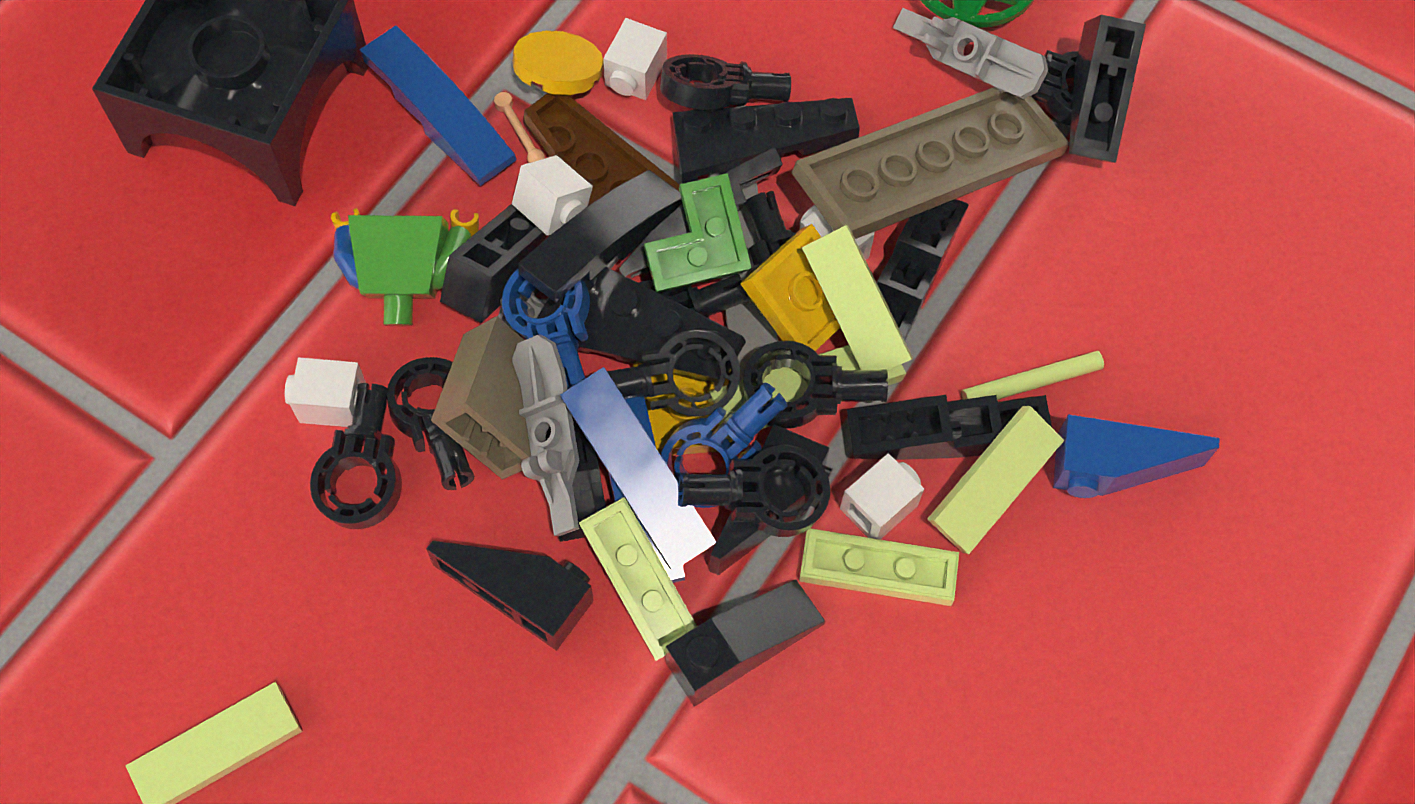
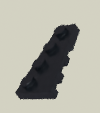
M829 98L817 101L783 102L780 104L737 106L714 110L694 109L672 112L682 184L697 181L698 176L717 172L718 175L725 174L729 170L774 147L780 159L785 153L797 150L803 155H808L859 138L860 131L852 98Z
M604 267L591 281L585 277L582 278L589 291L590 307L584 322L588 339L581 342L575 336L579 343L578 351L600 353L636 364V362L643 364L664 361L669 358L643 362L641 350L658 348L668 337L688 328H703L719 334L731 345L737 357L746 343L744 336L608 267ZM566 295L556 303L549 298L537 319L552 315L560 305H563ZM687 339L686 344L691 342L703 343V349H692L684 352L677 359L673 373L716 383L719 378V364L716 357L711 355L707 349L709 346L713 347L720 356L725 353L724 349L709 339ZM677 343L671 348L670 352H674L682 343ZM730 361L725 362L726 373L731 369Z

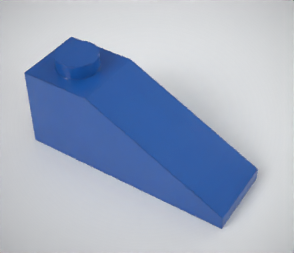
M1068 414L1058 432L1064 441L1056 450L1053 488L1067 490L1074 497L1093 498L1097 495H1108L1203 467L1219 448L1220 438Z

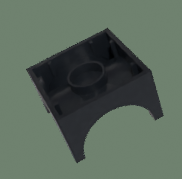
M145 0L92 87V90L128 153L145 158L153 144L151 134L168 133L188 137L212 146L236 159L259 176L273 191L278 201L296 206L303 193L300 181L302 139L315 98L328 76L342 63L347 71L362 76L365 75L369 66L364 62L360 49L366 45L354 0Z

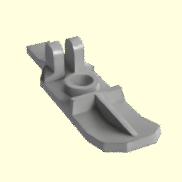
M902 8L893 26L895 30L925 43L933 59L1022 99L1037 93L1048 73L1045 56L954 17L942 20L934 16L931 20ZM970 42H974L973 51L969 55L964 56L963 50L965 46Z
M536 335L517 343L512 357V363L521 386L524 406L523 409L519 410V415L526 419L531 452L530 457L522 460L521 468L527 478L541 483L550 506L554 536H561L579 529L572 486L579 464V456L572 414L560 397V394L567 391L568 388L565 370L556 343L543 335ZM551 427L550 437L546 440V432Z

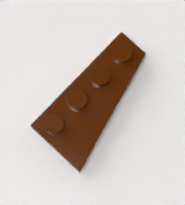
M547 93L524 110V123L550 157L557 155L593 186L588 206L621 184L648 170L679 191L680 184L569 95Z

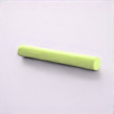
M1094 351L961 390L962 400L997 395V400L1101 370L1104 368V360L1099 351Z

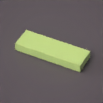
M845 225L802 247L861 370L881 371L882 369H887L889 371L912 360L913 357L849 226Z
M1022 406L927 519L962 553L970 554L1063 443L1064 439L1031 406Z
M623 497L579 522V525L652 656L657 661L666 655L667 645L693 630L697 625L627 500Z
M810 528L806 532L799 582L952 606L955 599L959 552Z
M274 682L125 766L143 804H176L303 731L280 686Z

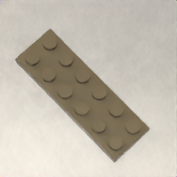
M993 87L797 160L792 174L831 228L835 231L848 225L854 238L857 239L1063 156L1069 146V142L1031 96L1022 99Z

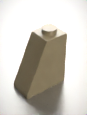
M496 316L463 334L431 421L503 480L522 471L521 462L523 459L530 457L531 452L526 419L519 415V410L523 409L524 406L521 386L512 363L516 345L524 341V339Z

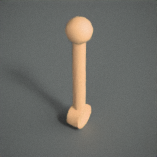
M507 92L498 93L494 97L495 107L498 111L504 112L528 152V163L545 159L543 151L535 148L512 109L513 101L511 95Z

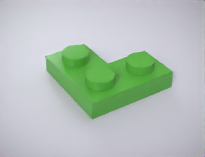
M728 173L680 184L679 191L690 233L644 244L655 292L660 293L750 271L752 267Z

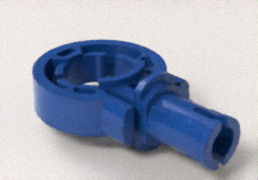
M517 269L507 281L503 291L502 308L505 318L510 326L525 339L536 335H543L556 343L565 370L567 388L570 389L586 379L577 353L579 343L575 336L581 342L588 339L584 325L590 307L588 288L583 279H581L574 285V290L571 288L565 294L563 305H560L552 315L541 319L531 318L527 312V304L519 297L522 295L524 298L529 299L536 287L520 276Z
M765 382L753 396L736 412L731 413L714 431L711 430L724 418L727 412L722 407H718L708 418L693 419L680 425L666 442L661 457L679 483L680 473L689 474L683 466L684 459L682 455L690 445L701 443L702 445L713 447L722 455L726 464V474H728L731 460L753 459L755 455L762 451L760 443L755 440L744 452L736 456L749 445L762 428L781 410L783 411L787 407V402L783 396L778 393L766 406H763L773 396L772 393L775 391L773 386ZM728 435L733 439L732 442H729L726 438ZM682 439L684 440V442L682 443L681 447L679 448L676 454L679 456H677L674 462V471L672 465V450L675 443L678 440ZM694 506V507L710 508V507H716V506Z

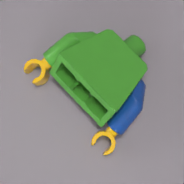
M355 208L353 209L354 215H348V221L342 222L337 211L333 212L331 220L336 229L334 234V260L350 286L359 289L360 294L367 298L384 299L383 325L385 326L413 325V299L436 298L437 290L443 288L449 255L479 231V214L474 213V218L470 222L462 223L459 222L458 209L451 211L450 230L449 223L442 216L360 215L358 209Z

